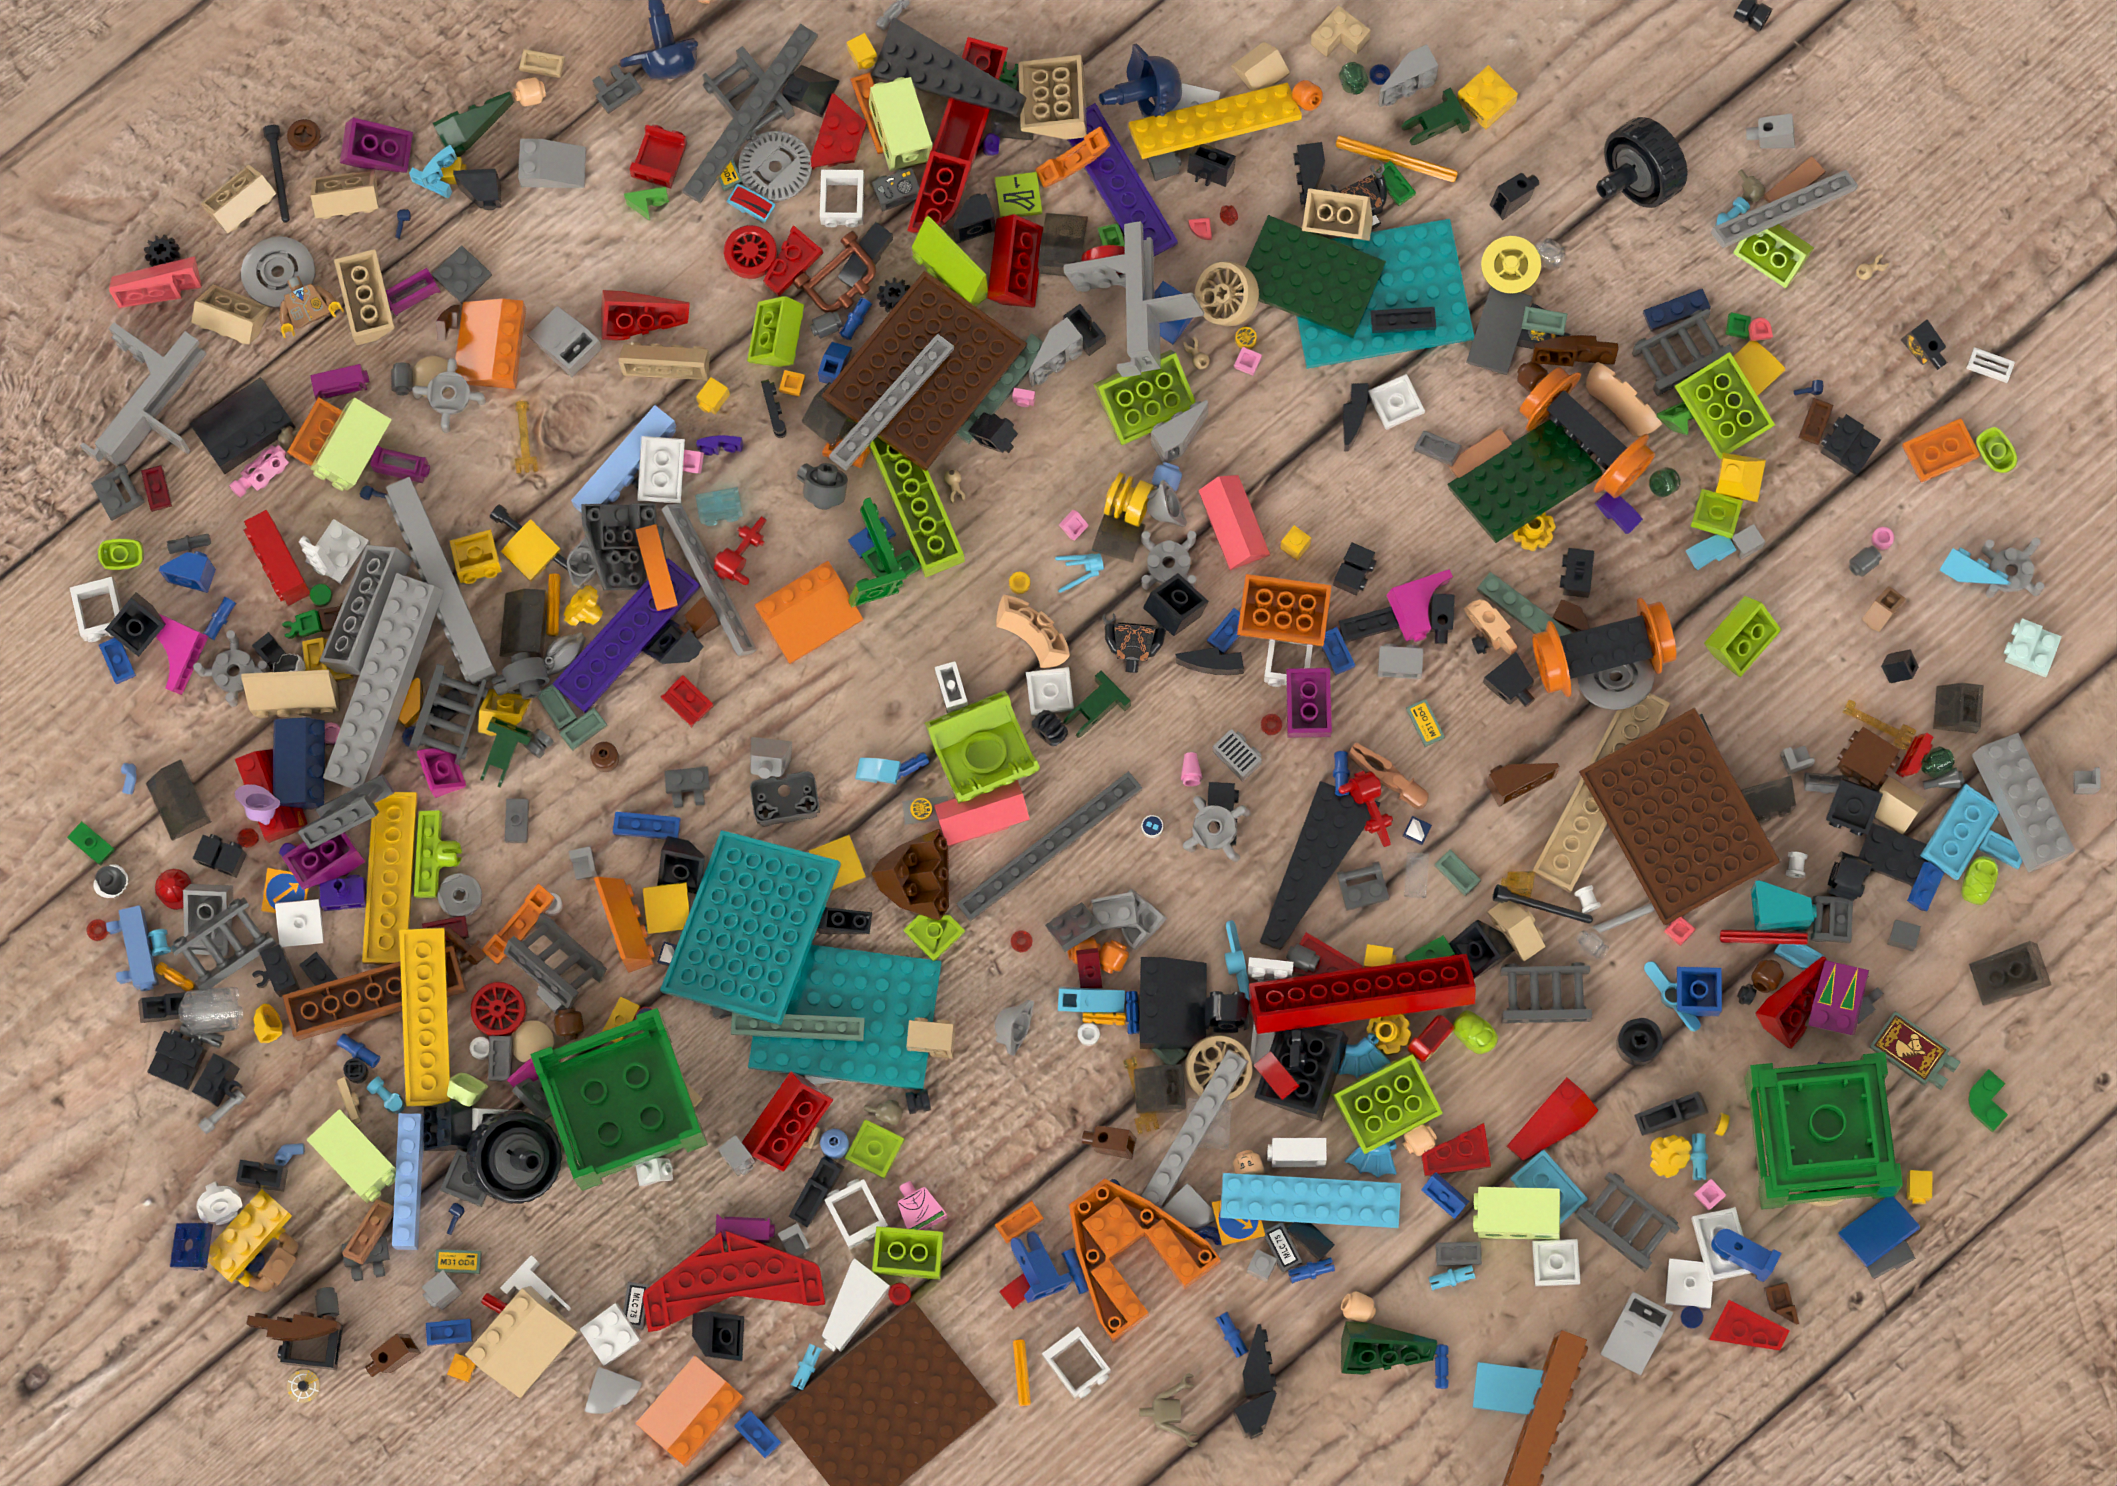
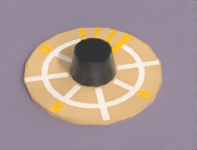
M302 1369L296 1371L287 1382L289 1396L299 1403L312 1401L320 1390L319 1378L310 1370Z

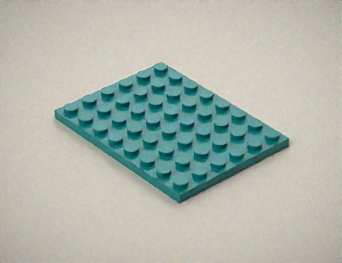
M1450 219L1371 232L1370 241L1345 237L1331 239L1386 261V265L1354 338L1296 316L1306 369L1474 340V332ZM1435 307L1436 330L1372 333L1371 310Z
M721 830L660 991L672 996L781 1025L839 872L840 861Z
M811 945L786 1014L865 1018L864 1041L753 1036L748 1068L787 1074L792 1071L803 1076L913 1090L924 1089L929 1052L907 1050L909 1020L914 1021L915 1018L928 1019V1022L934 1021L942 961Z

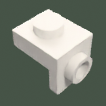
M655 1158L636 1165L639 1186L673 1180V1168L668 1158Z

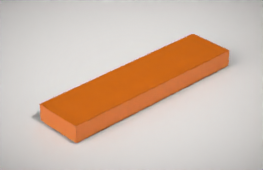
M869 72L850 80L867 122L877 154L884 153L869 107L870 87L875 85Z

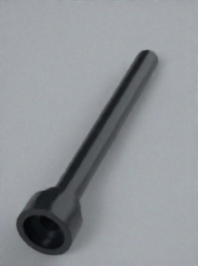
M268 125L263 128V134L270 144L281 220L287 223L290 220L278 147L279 136H281L280 126Z
M501 504L497 505L490 514V518L493 521L506 524L516 533L523 527L509 517L507 509ZM558 553L552 560L568 571L567 559Z
M1497 884L1493 892L1492 899L1498 903L1511 901L1587 924L1593 922L1591 915L1511 893L1507 886Z

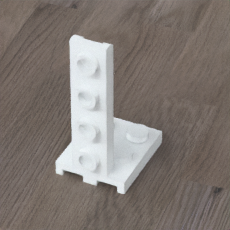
M333 519L315 546L305 536L300 539L299 543L303 548L302 552L306 554V564L314 567L313 570L318 574L329 576L342 585L362 556L366 545L370 544V541Z
M1249 957L1247 976L1258 979V982L1292 978L1293 962ZM1254 1023L1250 1052L1252 1064L1258 1062L1270 1051L1275 1032L1257 1034Z

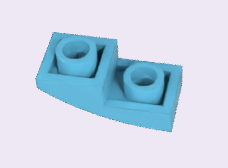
M451 145L435 155L424 168L420 177L425 187L439 182L441 177H443L441 168L451 166L457 159Z
M1715 535L1687 549L1686 553L1693 566L1699 570L1715 559L1718 561L1722 560L1737 549L1730 538Z
M860 758L855 779L873 783L879 781L897 784L901 763L900 761L879 758Z

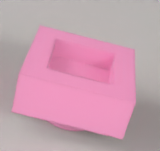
M1242 347L1234 368L1254 376L1262 355Z
M1014 388L1012 395L1013 403L1021 407L1034 406L1035 391Z
M684 450L683 471L701 474L704 452Z
M1072 510L1059 524L1067 536L1074 541L1089 526L1075 510Z
M1712 1179L1694 1193L1697 1199L1709 1211L1726 1196Z

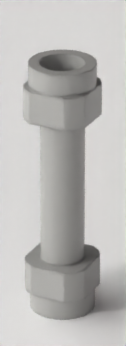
M238 1089L232 1091L237 1096L236 1099L230 1097L208 1119L205 1117L198 1124L206 1134L215 1128L214 1124L236 1104L239 1106L246 1098Z

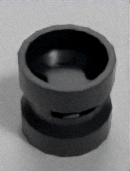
M358 1058L349 1059L343 1067L345 1076L353 1083H362L368 1077L369 1071L367 1066Z
M922 1089L916 1094L913 1092L905 1093L910 1115L916 1114L918 1110L931 1111L927 1089Z

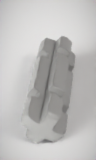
M897 0V2H894L883 13L884 16H880L877 19L876 25L881 30H885L889 26V22L891 23L893 18H897L902 12V8L905 9L909 5V0Z

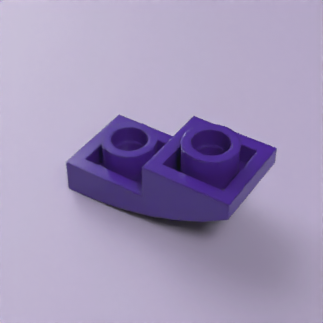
M718 435L698 439L696 445L700 452H704V455L712 456L713 454L719 455L721 447L723 450L735 453V451L742 452L743 440L742 437Z
M1607 491L1595 502V505L1607 519L1612 518L1625 534H1629L1643 520L1636 510L1622 497L1613 498Z

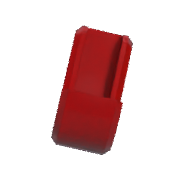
M1437 1015L1424 1031L1412 1040L1408 1046V1052L1413 1054L1421 1063H1425L1454 1032L1455 1026L1444 1016Z

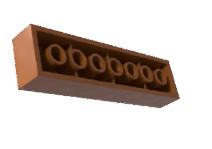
M453 946L445 948L448 998L468 991L457 951ZM401 961L282 995L293 1037L300 1041L402 1011Z
M1563 1330L1554 1334L1542 1369L1543 1374L1540 1380L1542 1387H1539L1533 1400L1534 1409H1531L1529 1414L1526 1415L1502 1486L1542 1485L1544 1474L1541 1473L1544 1466H1548L1552 1453L1549 1452L1552 1444L1555 1445L1559 1432L1556 1431L1557 1426L1565 1418L1566 1410L1563 1408L1566 1402L1571 1400L1574 1391L1571 1388L1572 1382L1578 1379L1581 1368L1578 1367L1579 1362L1585 1358L1588 1351V1346L1585 1345L1587 1339Z

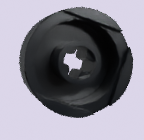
M1841 851L1838 854V857H1841L1840 862H1834L1827 884L1831 888L1827 889V893L1854 901L1857 897L1861 898L1865 885L1862 883L1864 877H1868L1872 865L1866 859Z
M1221 991L1210 992V997L1205 1000V1028L1209 1030V1026L1213 1027V1032L1237 1033L1238 1028L1244 1027V1031L1249 1028V1000L1245 997V993L1233 992L1232 994H1223Z
M1637 1018L1626 1022L1616 1040V1050L1620 1057L1628 1064L1634 1066H1645L1654 1061L1663 1045L1659 1026L1647 1018ZM1639 1038L1643 1039L1640 1046L1636 1044V1040H1639Z

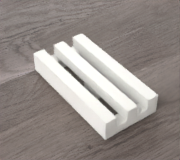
M1974 347L1966 369L2007 383L2015 362ZM1976 355L2008 366V369L1998 366L1994 363L1976 358Z

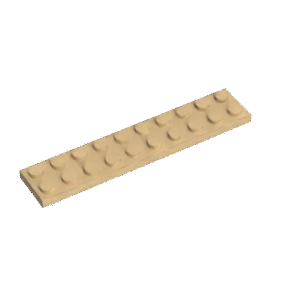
M1649 693L1637 705L1617 710L1588 766L1658 728L1670 703ZM1583 778L1579 781L1532 870L1533 874L1570 893L1607 825Z

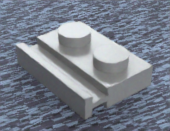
M1134 892L1091 900V903H1093V916L1102 928L1100 931L1139 924L1137 903L1135 902L1136 895Z

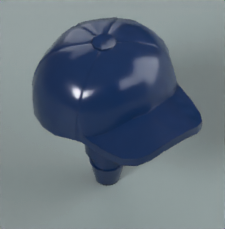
M648 0V10L651 17H648L655 49L621 59L620 65L621 67L641 64L645 73L651 79L678 78L690 73L697 63L696 50L698 42L695 38L675 42L669 13H665L663 1Z
M1136 43L1132 45V54L1126 70L1128 82L1116 84L1114 88L1099 94V101L1102 105H1115L1116 103L1124 105L1138 101L1139 109L1145 118L1150 116L1157 117L1159 115L1164 116L1167 112L1172 111L1181 100L1182 82L1180 73L1173 62L1164 57L1149 56ZM1149 98H1153L1154 104L1149 101Z

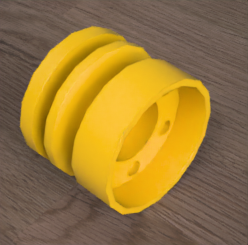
M1119 472L1108 490L1104 514L1110 516L1115 508L1114 518L1118 519L1122 512L1125 511V522L1139 527L1147 512L1148 495L1151 490H1154L1155 485L1140 480L1136 488H1134V477L1129 476L1124 484L1126 474Z

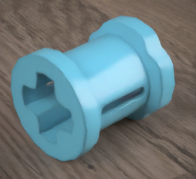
M158 929L148 933V938H151L153 950L151 953L153 956L165 955L171 952V948L167 944L166 935L168 933L166 929Z

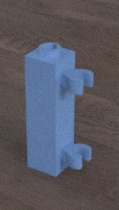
M140 905L118 910L120 920L107 922L106 927L107 932H110V934L123 932L130 970L116 973L117 982L125 984L132 981L133 986L137 990H152L153 986L159 985L157 972H155L154 956L151 953V941L148 938L149 931L145 911Z

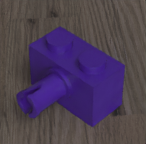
M348 875L347 879L335 878L319 884L320 905L324 911L366 908L367 885L365 879L360 877V875Z

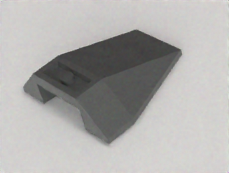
M655 503L629 505L581 504L582 527L603 590H639L643 586L646 569L636 529L656 524Z

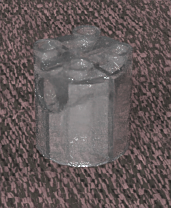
M221 987L187 991L179 1006L180 1021L187 1026V1030L191 1035L238 1029L239 1020L243 1019V1009L241 1006H238L237 1001L239 999L238 988Z

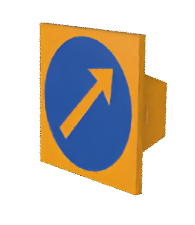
M267 868L261 911L276 913L275 903L307 900L309 888L303 890L290 871Z
M1221 1200L1211 1202L1222 1246L1265 1236L1262 1220L1220 1218Z

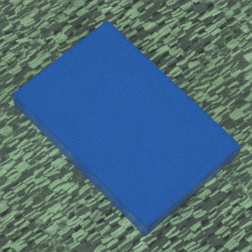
M1886 1197L1839 1231L1838 1235L1861 1262L1868 1267L1919 1230L1920 1225L1895 1197Z

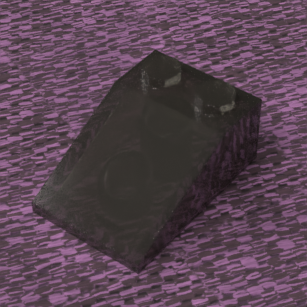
M1046 213L1039 253V274L1066 276L1064 273L1065 264L1081 262L1085 249L1087 216Z
M2031 941L1969 964L1983 1006L2029 994L2052 985L2038 944Z

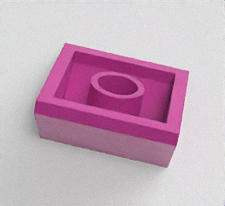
M437 748L417 751L430 791L435 798L466 787L459 764H454L455 754Z

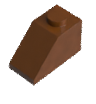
M705 596L684 615L687 621L684 623L685 627L691 633H694L697 639L719 626L716 614Z

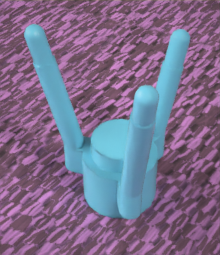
M1101 554L1056 556L1055 560L1057 561L1074 560L1066 562V566L1084 564L1085 570L1090 571L1085 576L1060 588L1058 592L1062 593L1091 577L1099 576L1098 571L1104 570Z

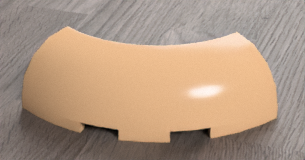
M1599 362L1591 368L1586 380L1588 393L1605 404L1623 422L1631 435L1642 436L1649 434L1662 425L1648 404H1644L1638 397H1635L1638 393L1626 381L1622 383L1620 379L1615 377L1614 371Z
M1003 595L997 611L996 627L1011 631L1025 640L1036 653L1040 668L1055 667L1064 663L1070 656L1069 648L1063 634H1059L1054 628V622L1042 611L1038 613L1029 607L1028 602L1013 596Z

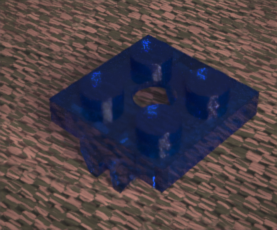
M176 1223L170 1262L171 1268L195 1271L207 1269L213 1224ZM189 1239H191L193 1241L192 1249H189L187 1252L185 1249V1244Z

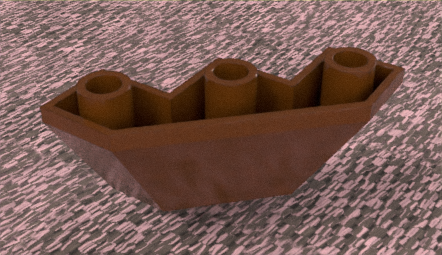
M940 829L899 845L880 859L871 872L879 890L899 908L935 920H941L949 908L948 845Z

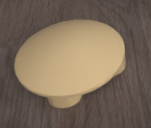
M437 356L425 357L418 361L412 370L413 386L428 387L429 382L438 374L447 372L448 362ZM446 388V389L443 391V393H445L446 391L450 390L451 388Z
M539 1021L523 1022L511 1035L513 1037L512 1053L523 1063H526L531 1058V1053L548 1047L553 1048L554 1036L551 1030Z

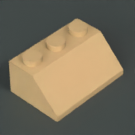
M248 165L200 205L225 232L229 233L236 230L246 218L252 217L259 207L268 204L277 193L261 173Z
M375 169L312 178L310 196L315 218L329 219L335 215L349 216L355 212L363 211L364 213H369L378 209L379 197Z
M1308 188L1302 231L1370 241L1373 222L1370 197Z
M213 284L195 300L191 323L199 325L203 329L215 331L221 336L236 339L240 343L250 344L258 337L271 307Z

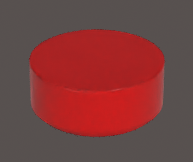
M899 1282L890 1287L888 1296L893 1304L902 1306L909 1302L911 1291L906 1284Z

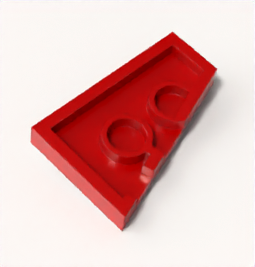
M794 225L790 230L789 237L783 242L782 250L777 259L774 260L763 280L764 284L778 296L783 294L793 284L794 280L803 274L824 253L818 245Z
M1306 932L1299 945L1315 951L1320 956V960L1314 972H1306L1294 966L1292 972L1303 975H1316L1363 968V966Z
M1484 1123L1423 1153L1421 1158L1424 1177L1432 1176L1435 1172L1441 1175L1491 1168Z
M1728 1299L1709 1340L1780 1351L1790 1330Z

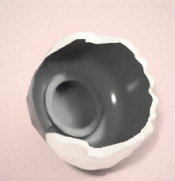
M290 653L283 654L279 662L273 664V672L305 671L306 669L302 657Z
M116 864L104 866L95 874L94 889L101 897L114 898L119 896L128 884L127 873Z

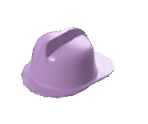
M243 785L235 791V797L244 806L246 816L250 820L259 821L264 825L270 823V819L275 815V809L280 806V801L261 786Z

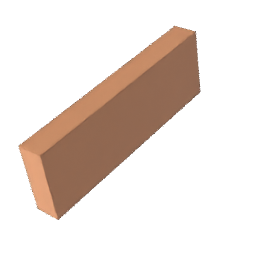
M1811 156L1764 194V198L1770 203L1810 186L1822 177L1826 171Z
M1500 428L1462 452L1454 465L1448 466L1456 478H1460L1512 445V443Z
M376 1199L342 1252L343 1256L363 1265L393 1218L394 1206Z

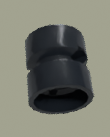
M1742 0L1733 18L1742 23L1748 22V27L1760 32L1773 9L1764 3L1758 4L1757 0Z

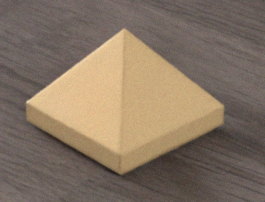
M815 1127L801 1147L811 1149L820 1142V1128Z

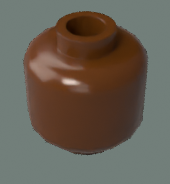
M1530 361L1527 364L1523 363L1518 368L1517 382L1531 393L1549 373L1540 364L1531 363Z
M599 742L592 747L590 759L597 770L609 772L617 767L619 753L612 743Z
M1762 960L1751 975L1753 986L1763 993L1774 992L1781 983L1784 972L1777 961Z
M575 1008L558 1010V1014L554 1016L556 1035L564 1037L565 1041L578 1039L577 1034L584 1031L582 1013L576 1011Z

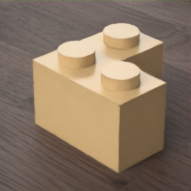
M1338 5L1312 34L1311 45L1326 57L1331 54L1339 43H1342L1357 55L1370 40L1371 30Z
M1511 901L1499 903L1487 912L1495 928L1505 935L1514 948V953L1523 961H1526L1545 947L1542 941L1544 936L1540 929L1534 925L1535 918L1529 911L1525 912L1521 904Z
M915 1018L914 1021L909 1020L908 1051L929 1052L931 1057L953 1058L955 1029L954 1025L950 1024V1021L937 1020L934 1023L928 1022V1019Z

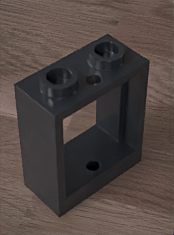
M341 1325V1329L329 1334L325 1362L292 1359L293 1341H283V1345L279 1346L278 1358L280 1362L291 1366L337 1370L343 1325Z

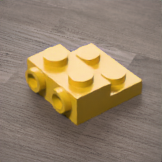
M491 529L450 540L460 583L472 584L478 578H494L498 573L502 572Z

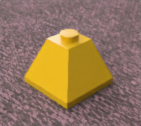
M1723 453L1715 492L1736 499L1758 502L1766 460Z
M489 689L479 710L478 732L489 736L496 735V733L487 730L492 717L514 725L522 721L532 699H523L521 694L511 693L499 696L494 689Z

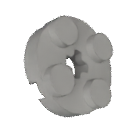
M456 873L448 876L442 882V886L438 891L440 906L452 917L470 916L482 904L481 887L473 877ZM459 890L462 893L466 892L462 901L459 899L455 900L454 898Z

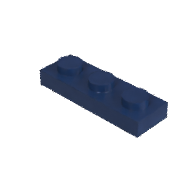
M1702 288L1643 310V315L1650 331H1654L1687 319L1697 310L1701 309L1704 311L1708 308L1710 310L1711 306Z

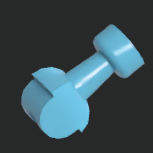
M1737 197L1733 202L1734 207L1727 214L1720 213L1718 215L1715 226L1738 217L1740 213L1745 214L1750 209L1749 203L1742 197Z
M379 1076L368 1084L366 1089L371 1094L377 1093L384 1101V1107L388 1112L391 1111L394 1114L403 1112L405 1104L401 1100L402 1097L384 1088V1081Z

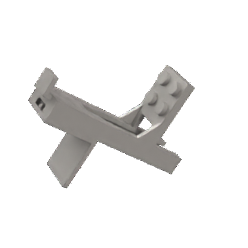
M1141 221L1124 224V255L1064 265V273L1076 291L1087 292L1090 289L1109 288L1112 285H1120L1126 288L1127 353L1131 358V362L1117 364V370L1122 377L1141 375V372L1161 369L1159 323L1204 316V310L1193 293L1155 299L1153 240L1151 237L1143 240V224Z
M113 322L109 327L113 335L111 338L117 342L116 345L124 352L129 350L133 354V358L141 364L146 362L150 375L94 443L96 445L95 450L85 443L80 445L81 448L98 462L105 457L119 467L126 462L151 429H153L182 451L189 454L190 449L185 441L155 418L206 356V352L198 348L197 346L200 342L185 331L163 357Z

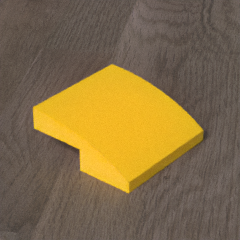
M1749 341L1733 356L1757 396L1785 371V367L1757 341Z
M530 519L513 536L501 552L532 582L561 549Z
M322 637L302 641L305 671L329 670L336 681L353 679V674L335 672L319 662L328 639Z
M850 835L808 850L811 854L840 861L841 866L832 890L866 877Z
M687 882L643 887L648 934L683 930L690 913Z

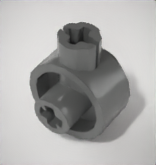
M806 463L797 471V479L804 483V498L808 502L813 503L816 508L827 510L844 502L848 478L835 465L822 463L817 467H812Z
M529 652L513 655L511 657L512 663L502 670L503 674L492 678V683L496 684L494 689L499 696L506 693L521 694L523 699H532L541 694L540 688L550 681L543 658H530Z

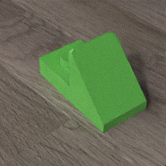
M666 187L624 193L626 204L648 220H650L648 205L661 206L669 202Z
M1118 223L1098 228L1102 246L1118 245L1125 247Z
M1684 401L1657 413V418L1669 429L1688 435V420L1694 417Z

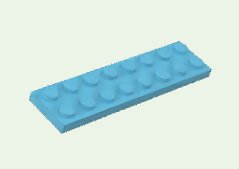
M1223 1173L1220 1218L1399 1228L1401 1183Z

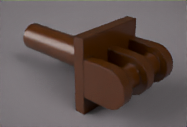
M448 926L445 929V935L454 942L452 946L456 951L462 949L465 952L460 958L461 962L466 959L472 965H477L484 958V952L477 946L480 943L479 940L470 946L452 928Z

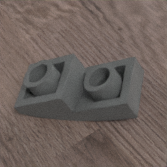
M1905 1239L1868 1266L1867 1269L1872 1278L1876 1279L1893 1268L1896 1270L1916 1258Z

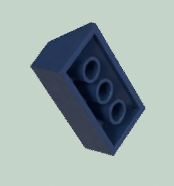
M307 717L275 719L273 726V796L280 801V806L312 810L324 805L325 720Z

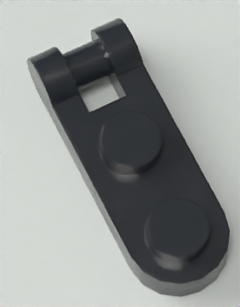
M769 379L763 380L761 385L774 434L777 438H784L787 430L785 423L779 420L778 415L782 414L780 403H775L773 395H777L774 382L770 383Z

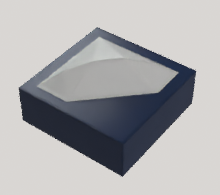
M1412 816L1402 837L1423 845L1432 825Z
M664 941L657 963L669 966L677 945Z

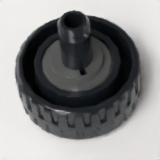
M1646 117L1634 118L1617 128L1606 139L1604 158L1609 174L1602 178V180H1599L1596 185V190L1602 198L1610 199L1612 196L1622 192L1629 200L1639 206L1655 208L1683 190L1688 176L1685 156L1673 135L1657 121Z
M508 1110L498 1112L480 1123L470 1137L466 1154L467 1169L470 1177L476 1183L479 1190L495 1200L510 1204L531 1202L544 1195L558 1178L562 1161L561 1144L552 1127L540 1117L523 1111Z

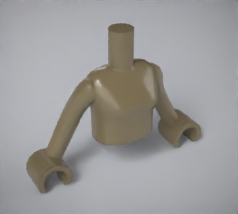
M1190 1373L1186 1374L1177 1385L1158 1394L1152 1403V1408H1139V1417H1153L1154 1423L1158 1428L1185 1438L1187 1446L1195 1447L1198 1443H1192L1189 1437L1197 1436L1196 1432L1188 1433L1172 1424H1168L1181 1423L1180 1400L1166 1399L1184 1388L1190 1389L1194 1386V1384H1187L1185 1378L1194 1377Z

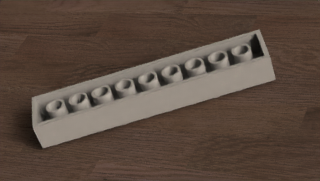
M410 477L387 486L388 494L385 495L386 500L394 513L393 516L402 532L401 534L409 550H412L410 555L417 569H420L418 573L422 582L444 590L436 614L442 626H444L442 628L452 645L451 648L458 663H463L459 665L467 683L471 681L474 686H479L482 679L487 680L486 682L492 680L493 677L498 675Z
M396 573L325 770L324 779L354 789L378 776L444 590Z

